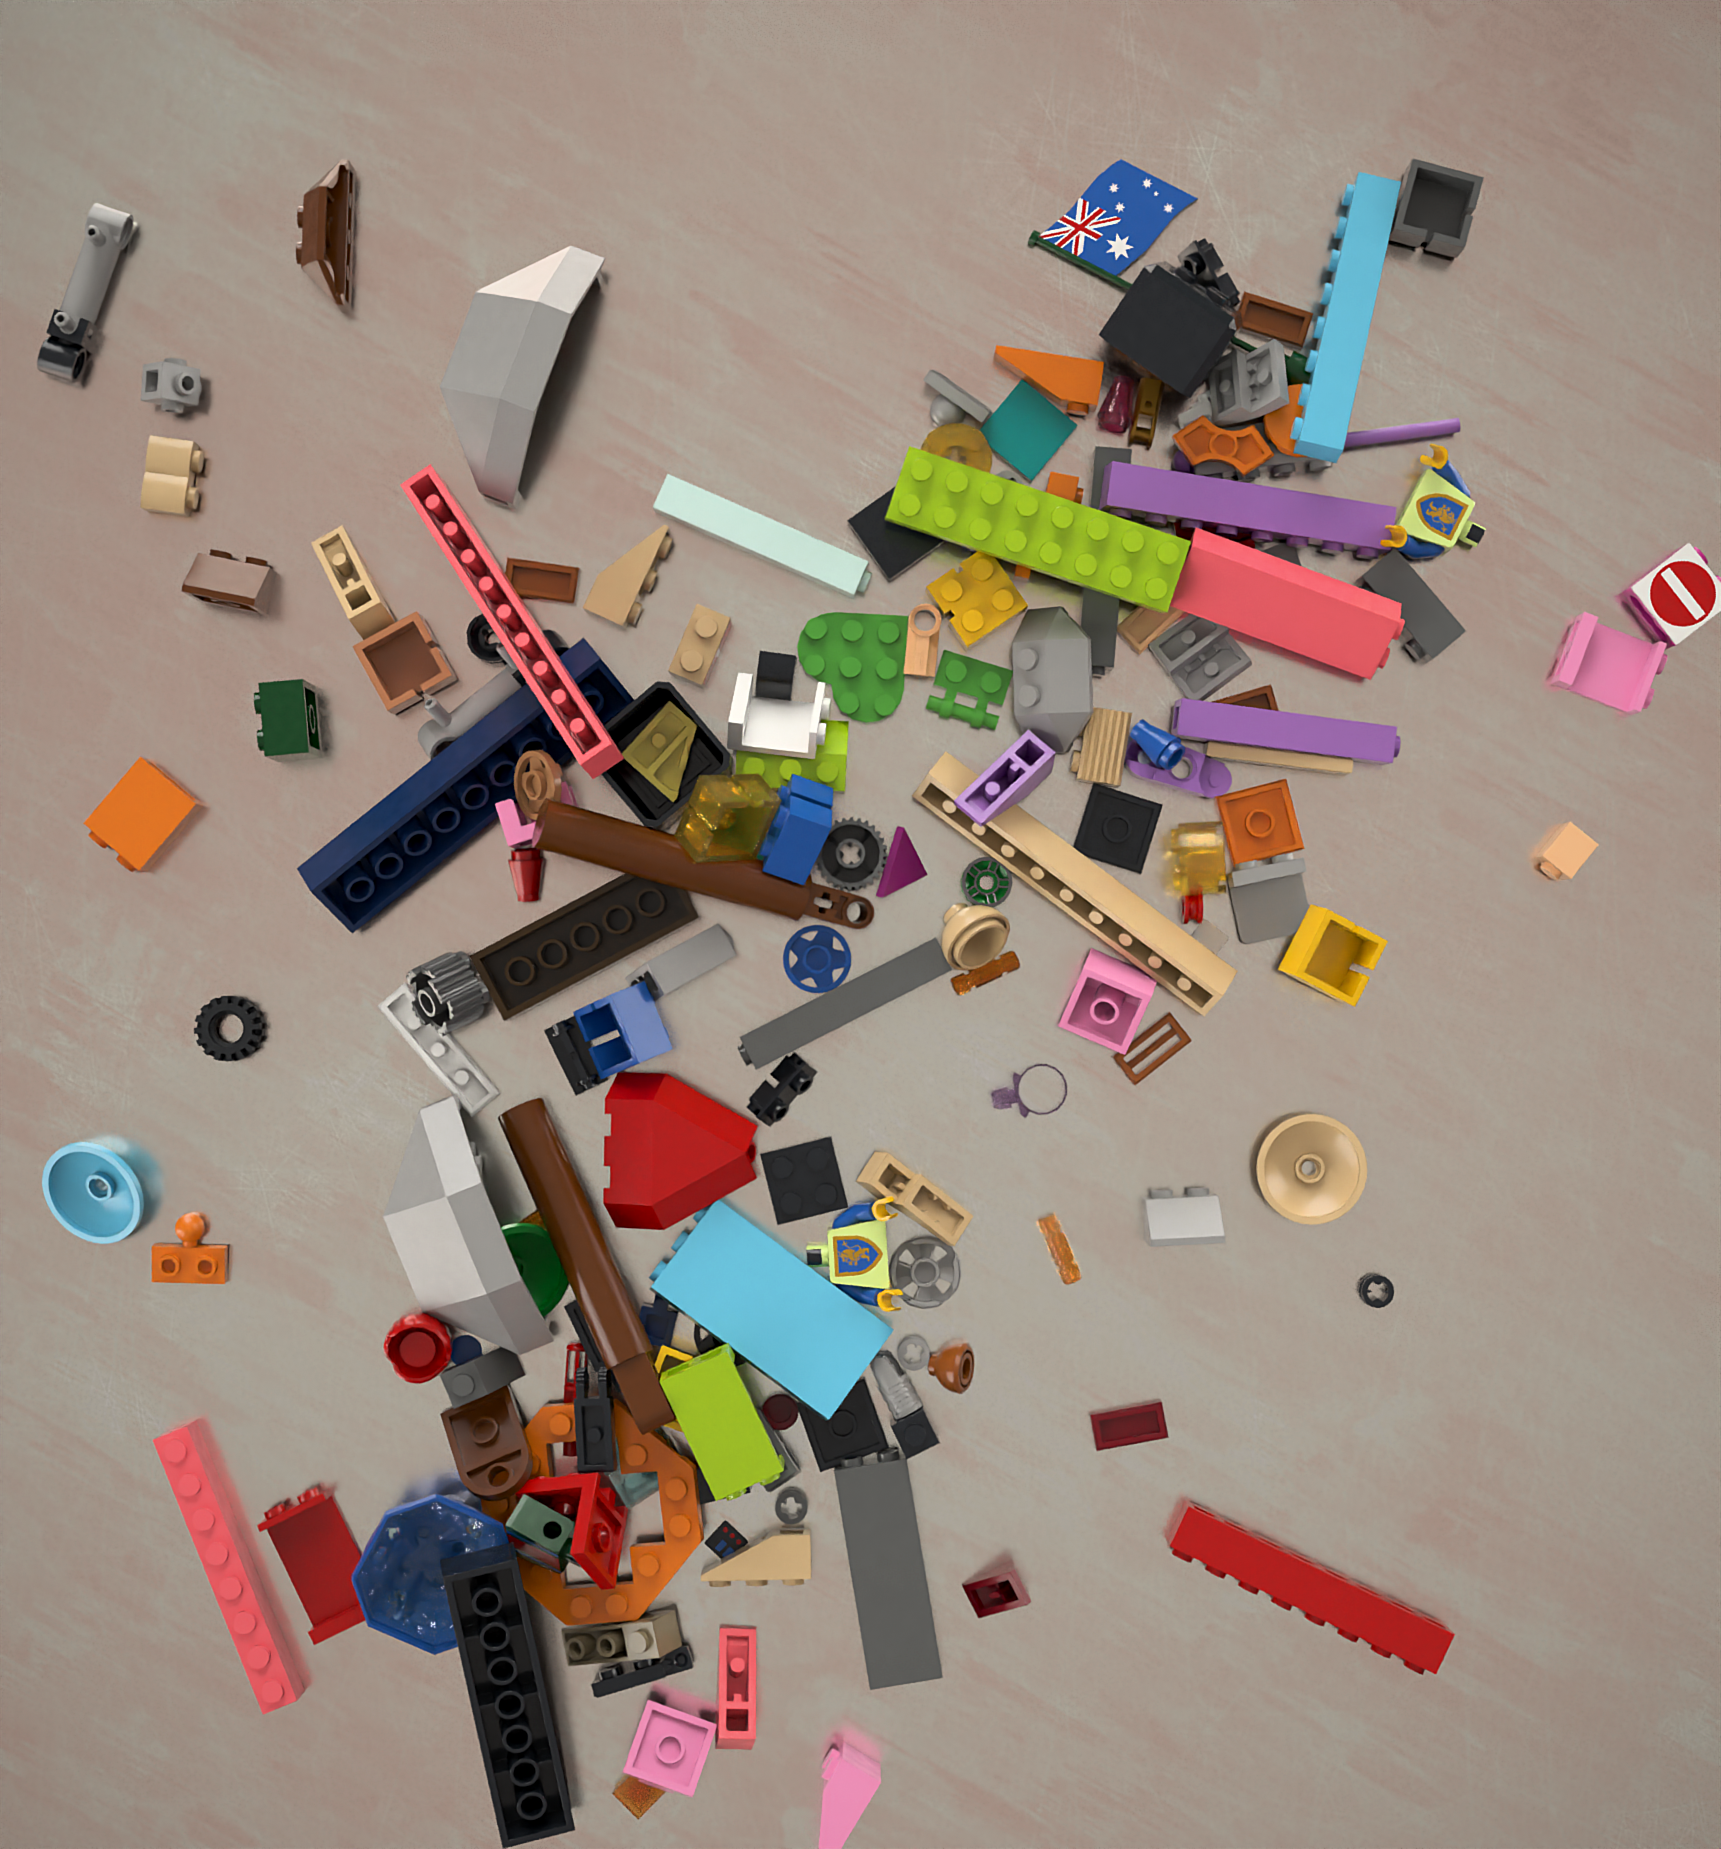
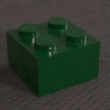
M304 679L258 683L259 692L254 693V707L256 714H261L262 729L257 730L259 751H264L265 757L277 762L322 758L316 686Z

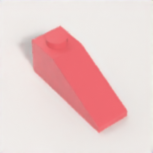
M719 1629L715 1749L752 1750L755 1743L756 1629Z

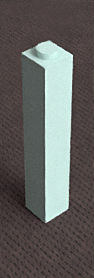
M667 474L653 506L657 514L852 599L855 598L858 591L865 592L872 573L867 571L869 561Z

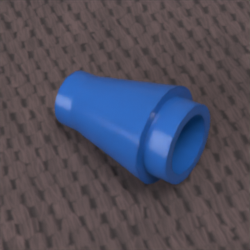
M1144 719L1140 720L1131 730L1130 737L1139 744L1157 768L1172 769L1179 763L1185 753V746L1181 744L1179 737L1149 724Z

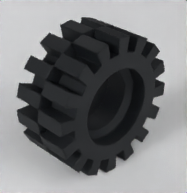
M240 996L214 998L210 1000L209 1004L204 1005L200 1009L202 1011L201 1014L196 1016L195 1022L198 1023L197 1028H194V1034H197L199 1038L196 1042L198 1046H202L205 1049L203 1052L207 1056L211 1055L214 1057L213 1059L218 1061H238L251 1056L254 1050L260 1047L262 1043L260 1041L261 1036L265 1035V1029H262V1023L265 1022L264 1018L260 1017L258 1013L260 1010L257 1006H253L251 1001L240 998ZM227 1014L237 1016L243 1024L241 1037L233 1043L221 1040L216 1031L219 1019Z

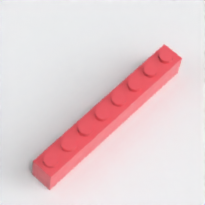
M195 1420L161 1434L153 1439V1443L262 1714L264 1715L293 1703L301 1697L305 1689L197 1421Z

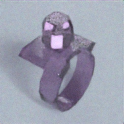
M1035 1064L1026 1068L1020 1075L1014 1071L1012 1072V1089H1008L1005 1086L991 1093L994 1108L1000 1110L1012 1108L1011 1104L1017 1103L1018 1112L1026 1118L1029 1111L1041 1115L1050 1114L1058 1110L1067 1096V1082L1057 1068L1047 1064ZM1036 1066L1053 1068L1061 1075L1064 1082L1062 1101L1056 1108L1047 1112L1030 1110L1023 1104L1019 1096V1083L1022 1076Z

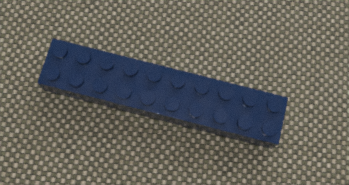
M584 637L559 657L603 726L634 701L632 696ZM526 683L301 864L297 870L311 893L351 933H354L498 817L495 803L512 799L514 803L517 801L514 790V773L518 760L525 752L543 750L560 766L570 759L573 753L528 683ZM530 761L526 767L525 772L530 771Z

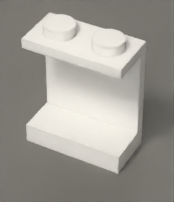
M738 672L728 721L727 749L815 759L817 745H824L827 723H821V720H828L831 698H824L825 683L818 682L814 703L752 696L753 674Z

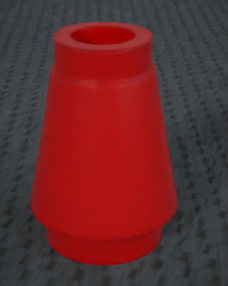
M519 848L511 850V859H508L518 901L530 902L540 900L539 893L544 857H540V849Z

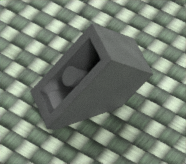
M499 1346L445 1369L439 1376L455 1409L525 1376L526 1372L517 1353Z

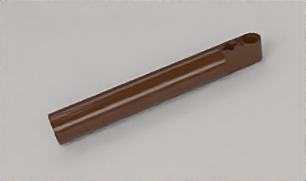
M548 798L544 800L537 816L532 837V847L793 921H798L802 915L844 927L863 929L874 918V907L867 898L813 883L811 874H809L805 884L801 885L763 872V860ZM815 897L832 902L831 908L819 907L814 904ZM856 902L860 907V915L855 921L851 922L847 916V909L851 903Z
M533 1099L507 1110L498 1117V1121L607 1371L613 1370L639 1431L644 1435L676 1420L677 1418L660 1384V1375L650 1355L654 1349L544 1099Z

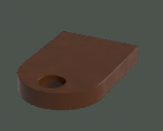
M508 1385L440 1414L460 1479L474 1496L486 1501H499L514 1495L525 1485L532 1471L533 1455L512 1390ZM509 1472V1477L505 1484L499 1487L492 1485L493 1479L498 1473Z

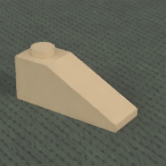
M343 525L311 542L349 621L363 640L396 623Z

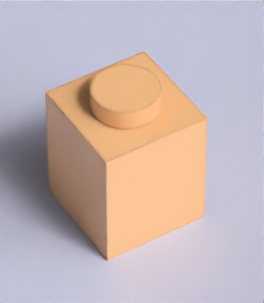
M1562 823L1535 858L1543 863L1540 869L1556 881L1559 878L1562 880L1572 879L1599 844L1573 823Z

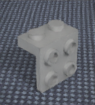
M1293 852L1271 857L1272 864L1258 867L1257 860L1235 864L1236 871L1227 874L1239 936L1243 943L1250 944L1296 934L1309 908L1302 873L1307 872L1304 857L1294 859Z

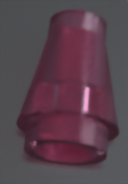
M1115 376L1113 378L1112 385L1097 413L1100 428L1112 433H1125L1127 427L1132 424L1133 388L1135 382L1131 378L1125 376Z

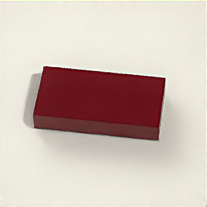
M1161 1400L1089 1413L1097 1451L1169 1438Z

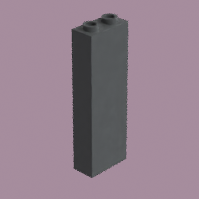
M898 1450L876 1453V1459L864 1461L862 1456L847 1460L845 1458L840 1459L841 1465L834 1467L870 1690L943 1678L908 1461L904 1454L899 1455Z

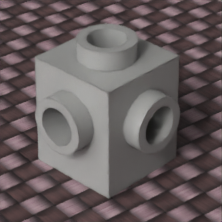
M165 358L164 361L143 364L141 401L159 404L162 411L170 413H183L185 407L197 406L202 391L200 382L201 369L186 366V360L177 358Z

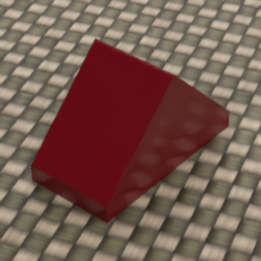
M1012 1559L962 1585L978 1618L1026 1606L1031 1602L1029 1591Z

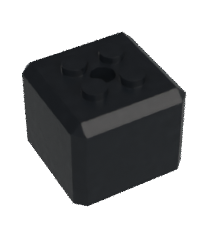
M1167 261L1145 266L1099 333V336L1178 392L1191 398L1200 390L1243 327L1242 316L1239 311L1227 304L1230 299L1228 296L1213 286L1206 289L1198 284L1197 280L1199 277L1186 267L1181 265L1175 268Z
M657 681L605 724L604 728L622 753L669 700L697 725L690 747L677 799L672 802L625 759L601 775L644 826L663 831L732 773L733 758L670 682Z

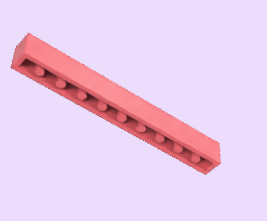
M430 464L400 484L582 768L592 779H595L623 760L624 757L447 484Z

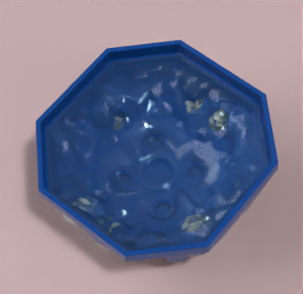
M436 1493L388 1509L372 1533L351 1575L367 1626L434 1655L458 1647L440 1560L509 1543L503 1523L457 1499Z

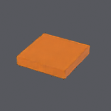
M1286 779L1214 797L1232 867L1243 862L1260 861L1305 849Z

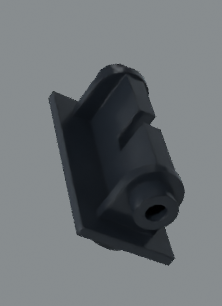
M1206 238L1198 242L1195 240L1178 255L1182 266L1199 277L1197 280L1198 284L1206 289L1213 286L1230 298L1227 304L1232 307L1240 303L1238 298L1240 292L1237 290L1228 272L1218 277L1215 274V271L1221 269L1224 265L1213 243L1208 244Z
M575 1016L560 1021L544 1030L575 1096L609 1080L608 1077L600 1079L588 1050L592 1048L590 1041L585 1042Z
M795 1052L790 1057L786 1055L770 1074L779 1084L774 1088L765 1080L753 1095L750 1096V1103L747 1105V1108L756 1115V1118L770 1127L774 1122L780 1121L787 1114L789 1105L797 1095H801L809 1089L813 1082V1077L818 1072L805 1063Z

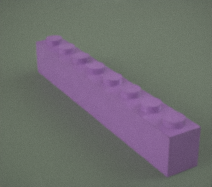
M1112 461L1104 468L1099 510L1107 511L1109 514L1126 520H1130L1131 515L1145 517L1144 522L1150 525L1165 526L1167 521L1180 523V528L1188 531H1194L1195 527L1199 529L1207 527L1216 529L1215 534L1226 537H1237L1238 532L1251 534V540L1270 543L1273 542V538L1287 540L1286 545L1295 548H1308V544L1322 546L1321 551L1327 553L1341 554L1343 549L1357 551V557L1364 559H1378V555L1391 551V547H1383L1380 541L1391 540L1392 534L1389 529H1385V526L1395 524L1397 507L1115 461Z

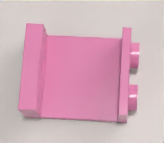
M1587 612L1578 615L1551 684L1631 715L1641 712L1642 708L1647 709L1655 689L1651 688L1655 674H1661L1667 661L1668 655L1663 654L1667 643L1659 641L1651 644L1597 623L1599 617Z

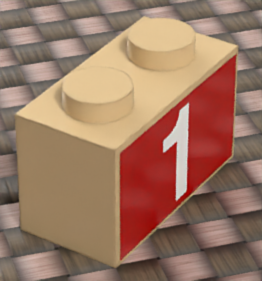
M696 604L668 672L670 675L704 689L732 626L731 618Z

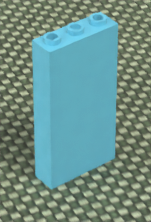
M717 1200L712 1205L699 1210L692 1218L698 1224L690 1235L683 1231L672 1245L671 1249L676 1254L670 1262L666 1264L661 1260L649 1276V1279L654 1282L649 1290L657 1294L723 1345L729 1343L735 1354L825 1421L829 1420L891 1335L893 1329L722 1201Z

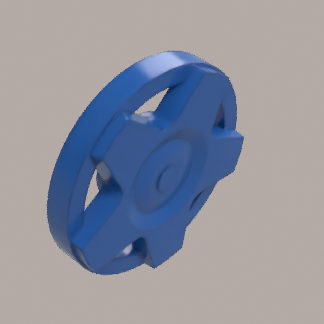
M811 925L800 929L789 939L784 949L783 965L788 978L798 988L810 993H824L835 989L847 977L851 966V952L844 937L836 930L823 925ZM818 931L811 941L800 937L805 933ZM833 936L842 944L844 951L833 948ZM790 950L798 958L791 968L789 965ZM844 968L840 977L833 982V970ZM812 978L817 987L807 986L800 981Z

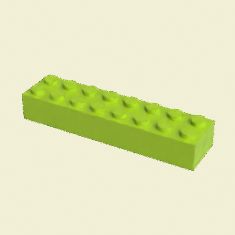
M911 446L907 450L884 519L1159 613L1168 612L1191 541Z

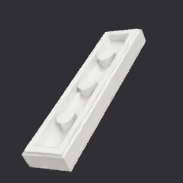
M407 983L402 984L377 1007L452 1095L457 1094L463 1108L473 1117L501 1092L450 1033L442 1037L441 1034L437 1033L435 1026L420 1023L419 1017H416V1012L412 1010V1001L415 1000L416 995Z

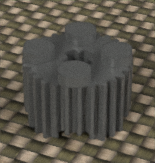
M850 817L849 820L842 818L840 823L835 820V824L832 825L815 861V864L818 865L817 870L822 871L820 874L822 878L827 877L826 882L828 884L833 882L832 886L834 888L840 886V890L843 891L845 888L848 892L859 891L862 887L866 889L867 883L874 884L873 879L878 880V873H883L884 869L881 866L886 865L885 859L887 858V846L882 844L885 840L879 837L881 835L880 831H874V825L868 826L869 821L867 820L864 823L861 822V818L854 821L853 817ZM847 845L851 849L853 845L859 848L857 855L860 860L855 864L852 861L849 864L842 861L844 854L841 851L843 847Z
M462 951L453 954L452 952H447L410 970L408 975H406L408 985L412 984L414 988L413 993L416 995L415 1000L412 1001V1010L416 1012V1017H419L421 1024L435 1026L437 1033L441 1034L442 1037L482 1017L481 1014L484 1013L483 1009L485 1008L483 1004L490 1000L486 985L481 981L478 982V979L474 977V972L471 971L470 959Z

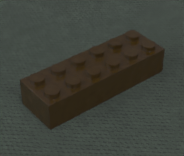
M625 873L472 954L470 958L503 1020L510 1021L702 918L687 890Z

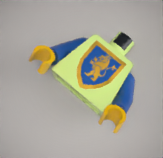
M1432 443L1429 446L1434 450L1433 458L1425 455L1420 457L1421 463L1431 466L1432 470L1427 468L1421 474L1396 525L1385 526V529H1389L1392 534L1391 540L1380 541L1383 547H1394L1412 559L1438 557L1443 552H1449L1454 547L1457 539L1476 548L1486 528L1468 520L1475 506V502L1470 499L1471 492L1458 470L1448 460L1446 448Z
M892 1196L876 1202L853 1205L836 1217L832 1228L827 1229L828 1245L806 1246L807 1265L810 1268L829 1267L830 1283H836L838 1289L855 1301L880 1307L885 1312L900 1311L901 1307H894L892 1305L891 1297L892 1295H903L901 1290L889 1288L886 1221L897 1217L898 1213H888L885 1205L894 1201Z

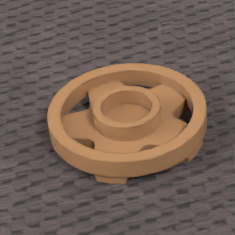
M543 750L525 752L518 760L514 773V790L517 802L524 814L533 820H537L540 808L546 798L561 802V777L563 776L561 767ZM530 761V771L525 772L526 767Z

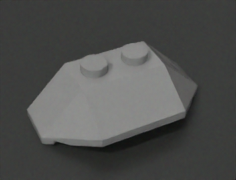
M1061 606L1028 609L1012 642L1015 718L1023 734L1027 730L1031 731L1056 753L1069 752L1074 740L1081 733L1093 714L1091 639L1077 622L1068 615L1069 613L1065 608Z

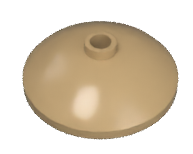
M1304 1114L1283 1121L1268 1134L1258 1153L1256 1175L1259 1188L1265 1200L1280 1215L1301 1224H1323L1343 1216L1359 1200L1367 1179V1160L1360 1141L1343 1123L1324 1115ZM1306 1161H1311L1314 1164V1171L1306 1175L1302 1171V1165Z

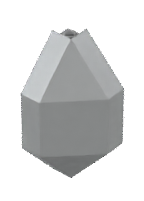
M569 246L475 292L440 389L478 491L485 498L517 509L522 495L517 489L539 402L571 318L591 285L595 284L600 287L602 285L603 278L600 271L605 261L604 257Z
M454 1094L419 1110L383 1218L423 1313L522 1355L554 1342L549 1329L550 1320L548 1315L545 1317L541 1315L518 1271L483 1186L459 1111L462 1106L457 1094Z

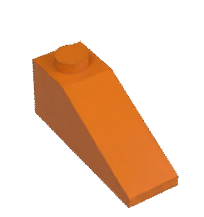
M996 345L993 360L1020 379H1023L1027 384L1058 406L1067 407L1068 413L1088 415L1089 411H1096L1104 362Z

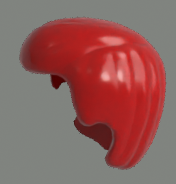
M422 1311L411 1312L408 1315L401 1316L399 1320L392 1324L385 1338L383 1352L392 1363L398 1377L409 1383L421 1384L434 1379L448 1366L453 1347L451 1342L452 1336L443 1321Z

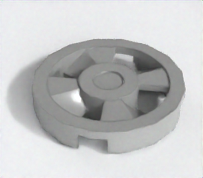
M929 1235L912 1237L900 1244L892 1255L889 1266L892 1288L903 1292V1295L897 1296L909 1306L921 1309L938 1307L950 1299L958 1289L962 1275L960 1260L953 1248L939 1238ZM936 1246L941 1247L948 1253L938 1262L931 1259ZM906 1249L915 1259L912 1266L898 1262ZM939 1278L951 1283L944 1294L935 1285ZM911 1282L919 1286L915 1298L908 1296L902 1290Z

